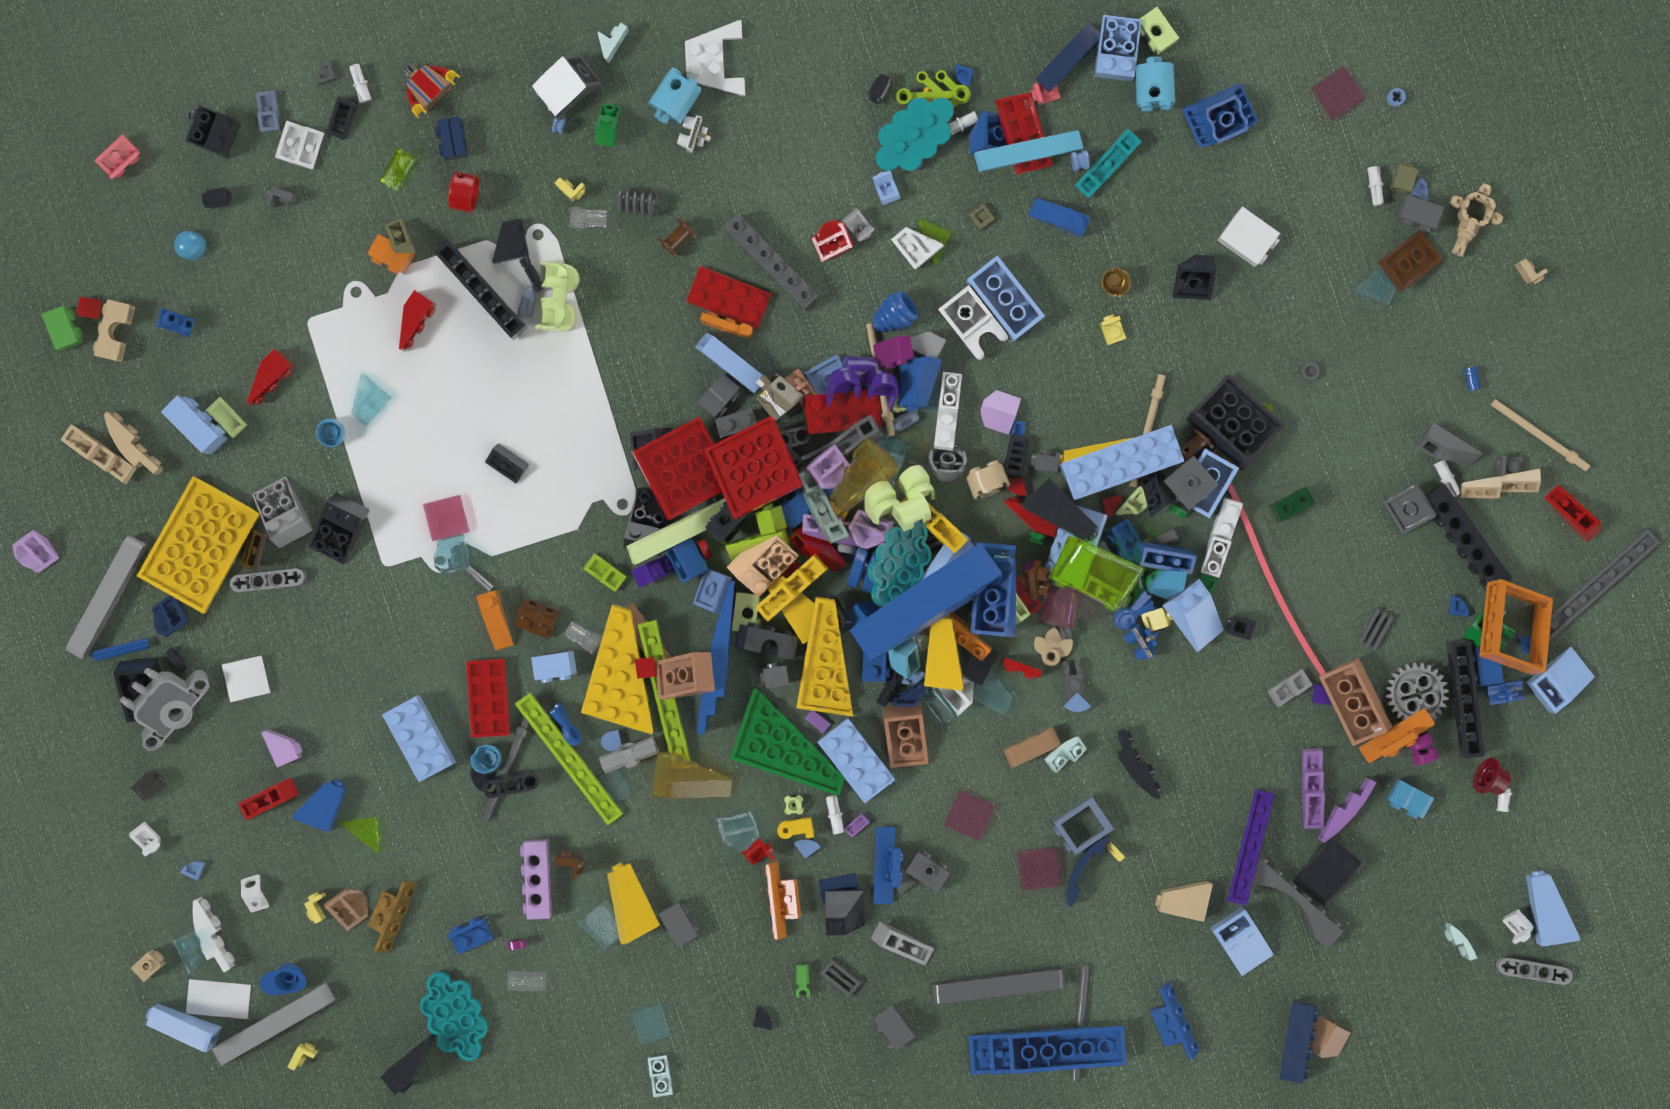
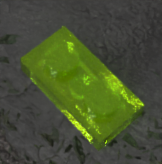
M397 148L379 181L397 191L416 158Z

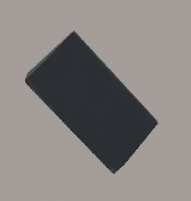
M500 444L492 448L485 461L486 464L515 484H517L529 466L528 463Z
M827 592L825 598L835 600L839 629L844 634L854 627V624L838 598Z
M992 648L982 661L972 655L962 676L975 684L983 686L1000 653Z

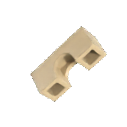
M107 299V303L104 304L102 309L103 320L98 326V340L95 341L93 346L94 356L122 362L126 344L115 339L114 329L120 324L131 325L135 306Z

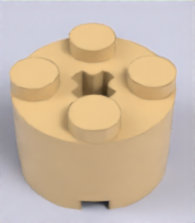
M998 460L988 463L986 468L980 469V467H976L969 471L966 479L974 500H977L979 495L983 499L1002 492L1000 488L1003 486L1006 489L1010 487L1003 465L999 464Z

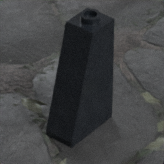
M1050 478L1021 504L1025 511L1084 543L1088 540L1091 542L1098 535V526Z

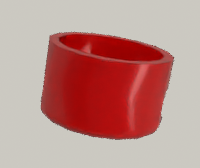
M455 172L453 174L448 192V206L450 209L469 213L474 212L479 193V176L462 172Z

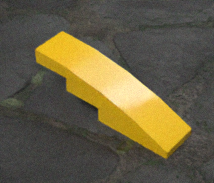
M907 496L900 503L908 500ZM928 503L931 510V519L924 524L931 534L956 554L968 539Z
M816 554L813 555L755 608L769 621L828 569L827 566Z

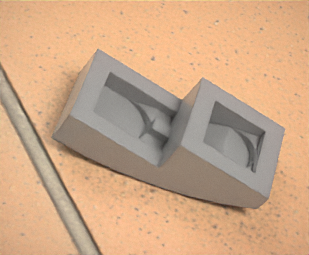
M1301 669L1267 692L1276 706L1280 707L1293 697L1312 686V683L1303 669Z

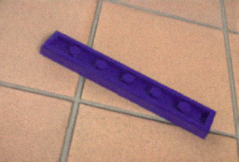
M1255 789L1228 902L1243 906L1248 905L1275 798L1274 793Z

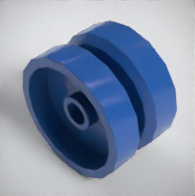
M858 546L847 586L856 588L859 585L860 579L864 578L862 589L871 593L874 583L869 579L868 568L876 560V551L872 553L870 561H867L868 549Z

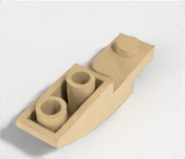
M106 412L104 414L109 433L123 456L134 467L140 468L144 465L153 474L159 475L164 470L160 466L161 461L155 456L150 457L143 445L140 443L136 444L140 439L137 435L138 431L131 425L127 426L122 422L124 419L118 413Z

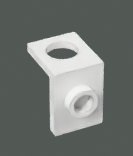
M260 875L242 879L241 897L250 912L268 908L269 903L260 889ZM251 881H255V882H256L253 887H251V888H246V885H247L249 882H251Z

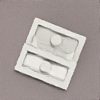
M286 121L275 158L313 170L324 133Z
M262 656L222 665L230 702L270 693Z

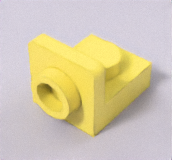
M559 178L555 182L556 186L573 202L575 199H581L585 194L584 190L586 187L583 183L573 190L574 186L567 179L563 181Z
M1113 314L1103 318L1104 322H1101L1100 326L1107 346L1126 339L1120 322V316L1115 317Z
M1164 607L1141 615L1145 628H1149L1150 631L1173 624V619Z
M301 1043L297 1047L288 1068L295 1070L298 1066L302 1067L307 1056L314 1058L318 1053L315 1050V1046L309 1043Z

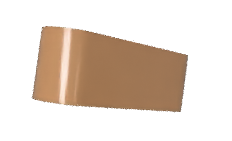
M1051 727L1007 747L1003 752L1010 767L1013 768L1061 745V742L1054 727Z

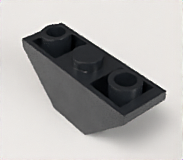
M1161 470L1140 477L1150 516H1154L1176 499L1174 492L1164 482L1167 478Z

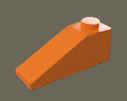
M498 590L476 596L495 651L513 646V639Z

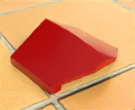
M836 220L823 224L816 235L812 237L821 262L840 256L854 247L845 223Z

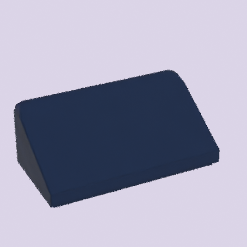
M856 873L819 880L823 903H825V890L859 889Z

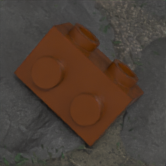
M524 599L519 607L514 626L549 640L560 612L551 607L538 604L534 600Z
M563 850L555 857L554 865L573 867L572 879H576L584 871L585 861H582L581 855H574V851Z

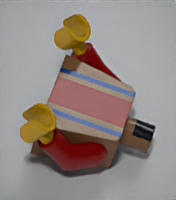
M410 64L405 69V73L410 77L406 83L408 86L406 93L414 115L419 119L418 115L420 112L426 114L453 87L452 85H455L453 79L455 77L460 78V76L455 71L440 66L431 65L428 67L423 65L418 69L414 64Z

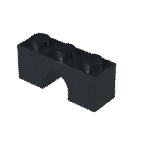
M748 622L747 625L740 624L735 647L760 653L762 644L769 640V654L794 659L799 637L793 636L792 631L781 629V632H776L774 627L764 626V629L759 628V624Z

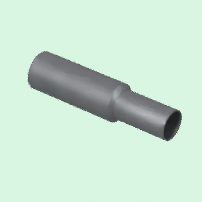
M469 564L464 568L488 592H491L495 587Z

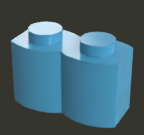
M1397 779L1387 800L1391 801L1389 805L1398 810L1402 807L1408 810L1407 815L1417 819L1418 816L1424 818L1434 798Z

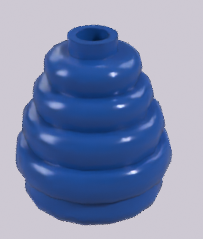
M897 291L887 295L886 300L882 301L881 306L877 309V313L873 315L874 321L872 324L877 331L881 330L884 333L895 331L896 329L901 330L904 327H910L913 321L917 320L918 311L905 292Z

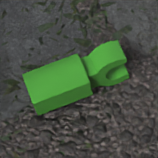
M807 963L796 964V984L799 985L796 990L797 998H799L801 990L806 991L807 998L810 997V989L807 987V984H809V964Z

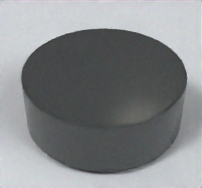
M1307 362L1302 365L1300 375L1306 381L1316 380L1320 375V367L1315 362Z

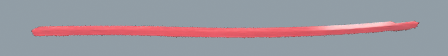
M1230 483L1227 489L1232 499L1240 502L1232 483ZM1242 506L1240 517L1267 581L1303 649L1319 674L1322 675L1326 672L1293 619L1272 577Z

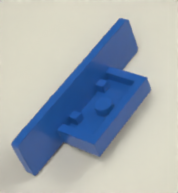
M876 827L873 899L875 904H892L893 887H900V882L902 881L900 863L903 861V853L900 848L895 847V827Z
M1166 982L1159 989L1166 1005L1153 1008L1150 1011L1165 1047L1182 1042L1188 1058L1193 1059L1199 1053L1198 1043L1192 1036L1191 1027L1186 1022L1183 1008L1177 1001L1174 988L1171 987L1170 982Z

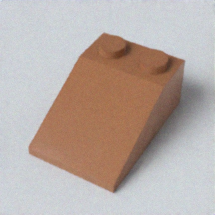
M692 652L655 662L659 700L715 691L711 652Z
M918 703L913 707H883L890 768L929 764L922 703Z

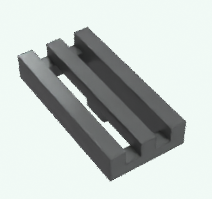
M1376 608L1357 642L1376 651L1394 617ZM1378 614L1381 615L1367 642L1364 641ZM1387 618L1375 642L1373 643V645H1371V642L1373 641L1381 624L1383 623L1384 619Z
M833 958L830 959L820 972L823 977L849 998L862 983ZM833 964L836 968H838L842 973H844L847 977H849V978H850L852 981H854L856 984L853 985L852 983H850L847 979H845L842 975H840L836 970H834V969L831 967V965ZM827 970H829L838 979H840L843 983L850 987L851 990L848 991L836 980H834L830 975L826 973Z

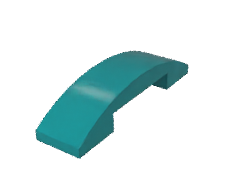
M1127 129L1075 186L1089 199L1142 141Z

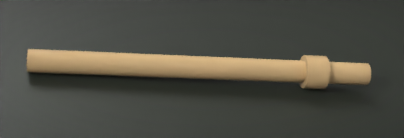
M869 323L866 324L872 358H875L873 345L877 344L876 333L873 324ZM880 396L883 414H881L882 421L885 422L887 436H895L892 422L894 417L893 412L889 411L888 396Z
M1158 374L1155 389H1152V401L1143 434L1152 431L1158 404L1163 397L1164 391L1162 389L1166 376ZM1139 477L1131 480L1129 486L1137 487Z
M1493 400L1491 403L1492 407L1566 457V461L1576 464L1584 471L1589 469L1590 465L1579 458V455L1573 450L1569 451L1498 400Z

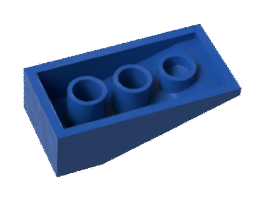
M991 557L1001 571L1002 577L987 585L985 590L974 596L971 633L1015 637L1017 619L1015 559Z

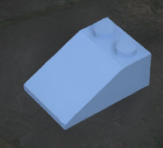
M1200 579L1187 585L1184 591L1176 594L1163 605L1197 652L1224 631L1211 594Z

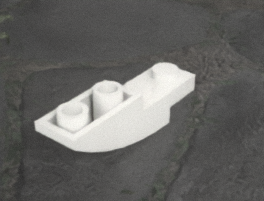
M943 372L935 431V449L953 451L962 374Z
M1224 497L1208 541L1201 567L1202 573L1220 577L1243 503Z
M200 897L193 901V923L197 940L206 959L209 960L214 957L222 971L226 972L235 966L233 963L234 958L230 952L225 950L222 938L215 934L221 930L220 920L211 913L208 901Z

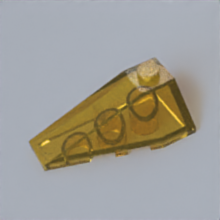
M869 437L854 451L852 455L854 459L850 466H847L844 470L845 476L841 483L836 485L828 500L837 518L861 502L869 487L879 481H889L899 470L892 456Z
M658 751L652 796L670 799L730 797L732 778L713 769L703 768L695 761L692 763L685 760L679 754Z

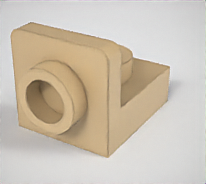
M1523 259L1515 264L1526 284L1531 282L1534 284L1545 278L1543 275L1548 272L1545 268L1535 273V266L1527 259Z

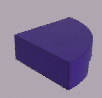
M1314 684L1312 703L1332 705L1325 688Z

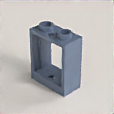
M1091 795L1053 820L1055 826L1052 827L1058 837L1062 835L1066 840L1063 844L1068 852L1073 851L1075 855L1114 830ZM1089 806L1103 829L1076 847L1061 824Z

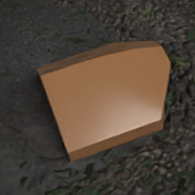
M345 889L324 904V907L346 931H349L368 917L367 897L360 890Z
M1319 1015L1318 1023L1315 1022L1314 1030H1317L1315 1041L1311 1043V1049H1314L1313 1053L1322 1058L1338 1056L1351 1033Z

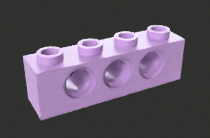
M549 839L526 840L520 847L521 857H524V864L521 865V874L525 876V884H522V894L526 895V903H523V913L527 914V919H548L552 917ZM532 855L539 857L540 863L538 865L531 863L530 858ZM538 875L541 882L539 884L533 883L531 876ZM533 894L541 896L542 900L540 903H535L532 900Z

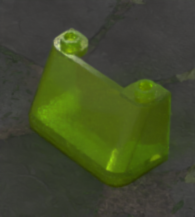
M1068 536L1050 579L1054 580V585L1063 589L1066 586L1102 601L1105 603V608L1115 611V609L1121 608L1141 579L1145 569L1086 541Z

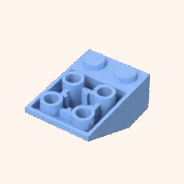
M1103 15L1094 77L1132 81L1134 79L1141 19Z
M1569 647L1547 664L1546 673L1535 674L1525 683L1547 711L1556 714L1569 704L1595 676L1573 648Z
M1243 907L1238 908L1210 927L1241 976L1274 955Z

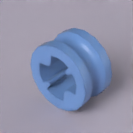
M1395 88L1388 93L1386 99L1389 105L1398 107L1404 103L1406 95L1402 89ZM1393 93L1394 95H1396L1397 93L1400 95V102H1398V100L1395 102L1392 100L1394 97L1392 95Z
M555 116L552 126L553 133L558 131L559 134H563L566 118L560 119L559 116Z

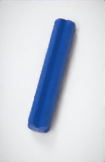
M144 638L93 651L92 655L94 661H100L148 649L150 644L148 639Z

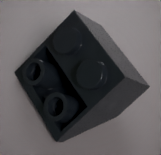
M199 105L186 142L227 159L241 123L234 118Z

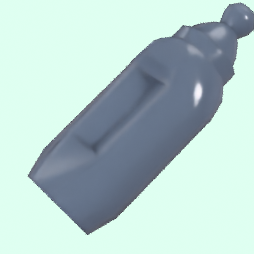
M530 283V287L522 294L517 311L520 317L529 319L532 316L536 302L534 283Z
M909 411L893 420L894 432L902 431L916 424L920 420L917 412Z

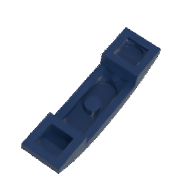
M1106 836L1088 846L1075 862L1067 884L1066 899L1069 906H1073L1081 891L1075 885L1092 853L1098 856L1102 853L1109 840Z

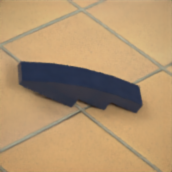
M1088 23L1035 80L1050 93L1099 41L1100 32Z

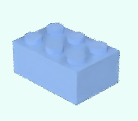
M176 396L161 413L201 453L212 455L228 439L224 435L226 433L225 430L219 425H214L211 422L212 417L205 411H200L197 408L199 405L191 397L187 398L186 396Z
M1204 449L1198 461L1219 486L1192 509L1210 518L1239 468Z

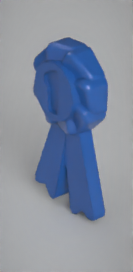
M1143 590L1131 607H1123L1115 613L1114 622L1119 629L1129 630L1136 625L1139 615L1156 609L1152 599H1150L1151 594Z
M555 704V708L552 709L550 714L563 727L564 739L572 746L581 743L578 729L570 723L563 704Z

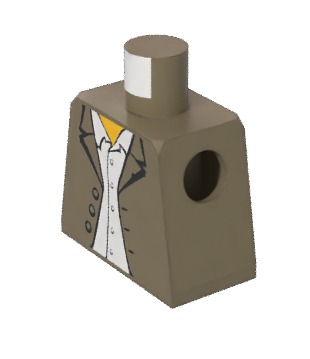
M763 374L756 381L763 389L757 396V399L768 414L774 416L775 421L789 411L803 397L799 391L780 376L771 382Z

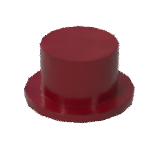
M1493 757L1487 758L1476 769L1473 778V788L1480 794L1491 792L1495 795H1501L1510 784V773L1501 768V764L1497 759Z

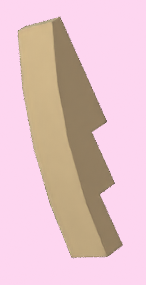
M72 424L61 438V441L87 460L95 463L104 471L112 474L122 483L127 484L137 469L117 453Z

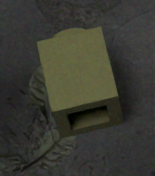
M1407 163L1398 165L1395 168L1389 190L1406 195L1410 194L1413 190L1418 169H1414L1413 165Z

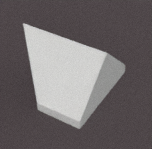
M964 677L963 691L932 687L957 716L965 711L972 704L974 683Z

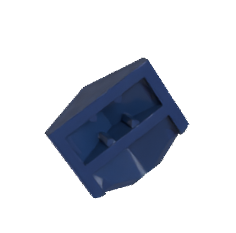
M171 595L152 607L154 627L157 634L168 637L188 624V612L180 600Z
M925 680L892 696L893 705L901 707L916 706L929 689L927 686H924Z

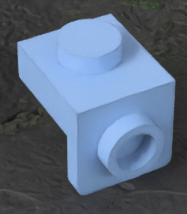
M891 171L881 172L873 177L875 189L882 205L900 199Z

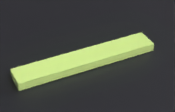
M725 498L628 545L627 549L632 563L636 565L707 530L705 527L708 524V520L721 510L720 507L726 501Z

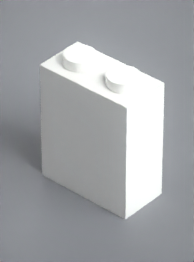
M1242 206L1217 241L1255 267L1258 263L1262 265L1267 259L1268 255L1266 252L1269 248L1273 249L1279 242L1277 237L1280 233Z

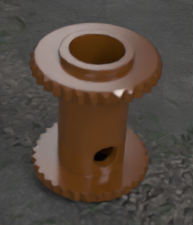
M677 219L680 225L665 240H662L660 237L658 238L662 247L674 257H678L675 251L688 237L697 238L694 231L680 219Z
M1197 429L1192 430L1195 436L1181 449L1184 459L1183 463L1193 456L1196 457L1206 446L1210 449L1213 448L1210 440Z

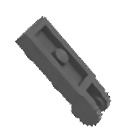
M1075 660L1076 675L1071 676L1069 675L1068 661H1063L1066 702L1076 692L1086 701L1080 660ZM1086 709L1081 712L1068 710V715L1087 713L1088 710Z

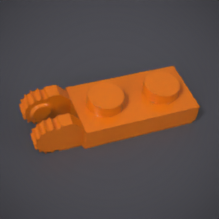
M702 312L701 324L748 339L753 335L751 326L745 323L737 325L735 320L729 318L723 320L718 318V315L715 313L707 312L706 314Z

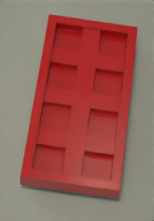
M1031 92L995 101L1008 145L1044 138ZM1047 157L1015 164L1014 168L1016 175L1049 168L1053 165L1051 158Z
M700 266L686 302L725 318L735 320L738 323H745L751 326V328L758 330L772 294Z
M861 390L859 398H856L855 391L834 393L830 407L827 406L825 394L803 396L807 435L847 431L853 424L869 415L876 420L879 427H883L880 396L872 395L871 399H869L867 390Z
M506 660L466 661L471 738L511 735Z

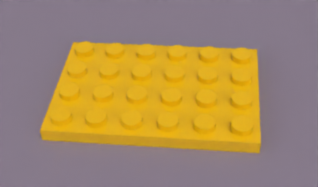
M193 476L137 577L205 614L244 546L251 530L258 521L260 513Z

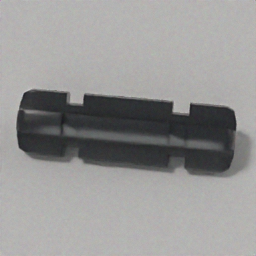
M528 256L521 258L519 262L525 268L524 271L530 282L534 283L535 291L541 292L545 288L541 287L543 282L540 281L541 278L535 267L531 265V260Z

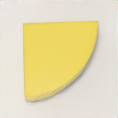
M1110 841L1105 845L1106 849L1118 861L1125 858Z

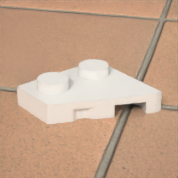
M907 227L891 239L914 269L919 268L944 247L942 243Z

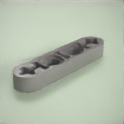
M297 568L234 576L230 581V586L236 592L299 586L305 582L306 574L302 569ZM296 571L298 575H301L297 583L295 579L288 580L289 584H287V576H294ZM275 574H280L283 578L282 583L279 585L273 582ZM256 576H261L264 580L263 585L260 587L254 584ZM238 578H240V581H249V584L241 585L240 589L239 586L235 585V582H238Z
M1501 957L1496 962L1497 970L1507 976L1560 985L1569 984L1573 978V974L1568 968L1559 965L1511 957ZM1507 961L1508 964L1515 966V970L1513 968H1506L1505 971L1501 966ZM1523 964H1528L1530 967L1527 974L1520 972V967ZM1543 967H1547L1549 970L1546 977H1540L1539 970ZM1564 971L1567 974V977H1563V979L1554 976V972L1562 974Z

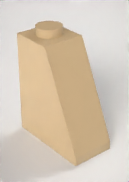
M1209 881L1161 890L1160 895L1157 894L1155 906H1157L1159 912L1204 922L1213 884Z

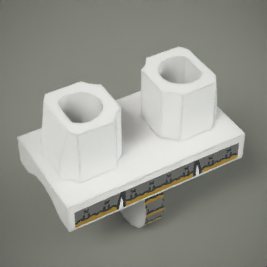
M697 115L696 118L685 117L683 127L692 131L690 136L680 133L677 141L678 145L686 148V151L690 153L693 152L697 138L699 139L697 145L700 147L703 146L704 141H710L711 139L710 136L706 135L708 128L702 127L701 133H699L702 117Z

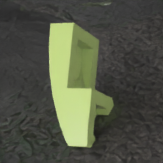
M1141 485L1118 509L1117 515L1139 514L1143 512L1147 507Z

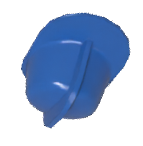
M292 963L283 964L278 970L266 973L260 980L262 991L273 996L299 992L306 986V977L303 974L302 967Z

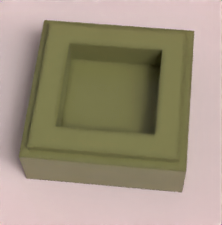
M985 203L969 214V217L979 231L995 220V217Z

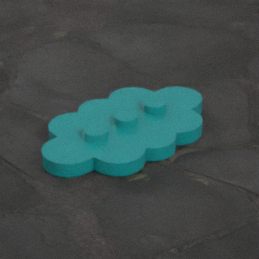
M915 98L908 104L907 110L896 112L893 116L892 124L883 126L878 134L879 142L882 145L876 154V163L879 168L884 171H893L900 166L906 171H915L922 165L923 159L934 157L938 146L946 144L951 138L952 132L948 122L954 114L952 103L946 98H937L931 103L924 98Z
M916 521L914 522V528L903 531L901 526L890 528L886 533L885 543L877 547L876 560L868 568L869 579L874 583L871 594L876 605L883 607L923 579V567L928 565L932 557L931 549L925 543L928 529L924 523Z
M443 971L434 972L429 976L426 984L429 993L420 1002L421 1012L428 1017L427 1028L432 1034L437 1035L436 1042L440 1050L447 1053L456 1051L461 1059L473 1061L481 1054L482 1043L480 1039L487 1034L489 1029L488 1021L484 1016L480 1015L482 1010L481 1003L478 999L472 997V987L467 981L460 979L452 981L447 973Z

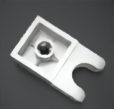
M969 285L938 309L978 360L984 358V352L979 346V338L983 333L991 332L1001 341L1008 339L1006 332ZM961 308L970 309V312H968L970 314L969 317H961Z

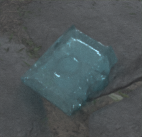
M607 898L578 923L604 950L619 939L613 902Z

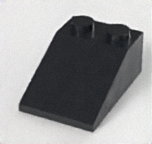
M157 658L119 661L113 674L120 698L125 697L133 702L137 699L140 693L132 688V684L136 682L144 687L148 686L153 679L144 673L146 668L161 673ZM121 703L126 722H137L134 718L133 710Z
M1330 838L1325 843H1321L1292 882L1324 906L1352 877L1362 861Z
M433 1034L388 1068L380 1077L394 1095L398 1092L403 1094L415 1083L413 1079L417 1076L435 1037Z

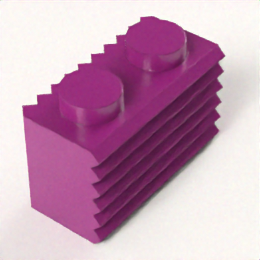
M897 336L874 344L873 348L878 368L884 367V370L896 368L895 364L896 366L908 364L907 360L914 358L911 337Z

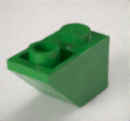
M613 104L601 105L595 125V145L614 147L621 106H614Z

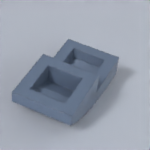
M276 90L255 93L260 132L280 130Z

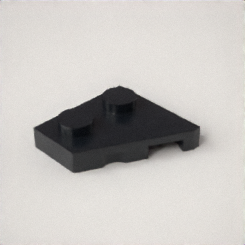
M522 219L502 222L492 259L493 264L517 260L525 256L530 257Z

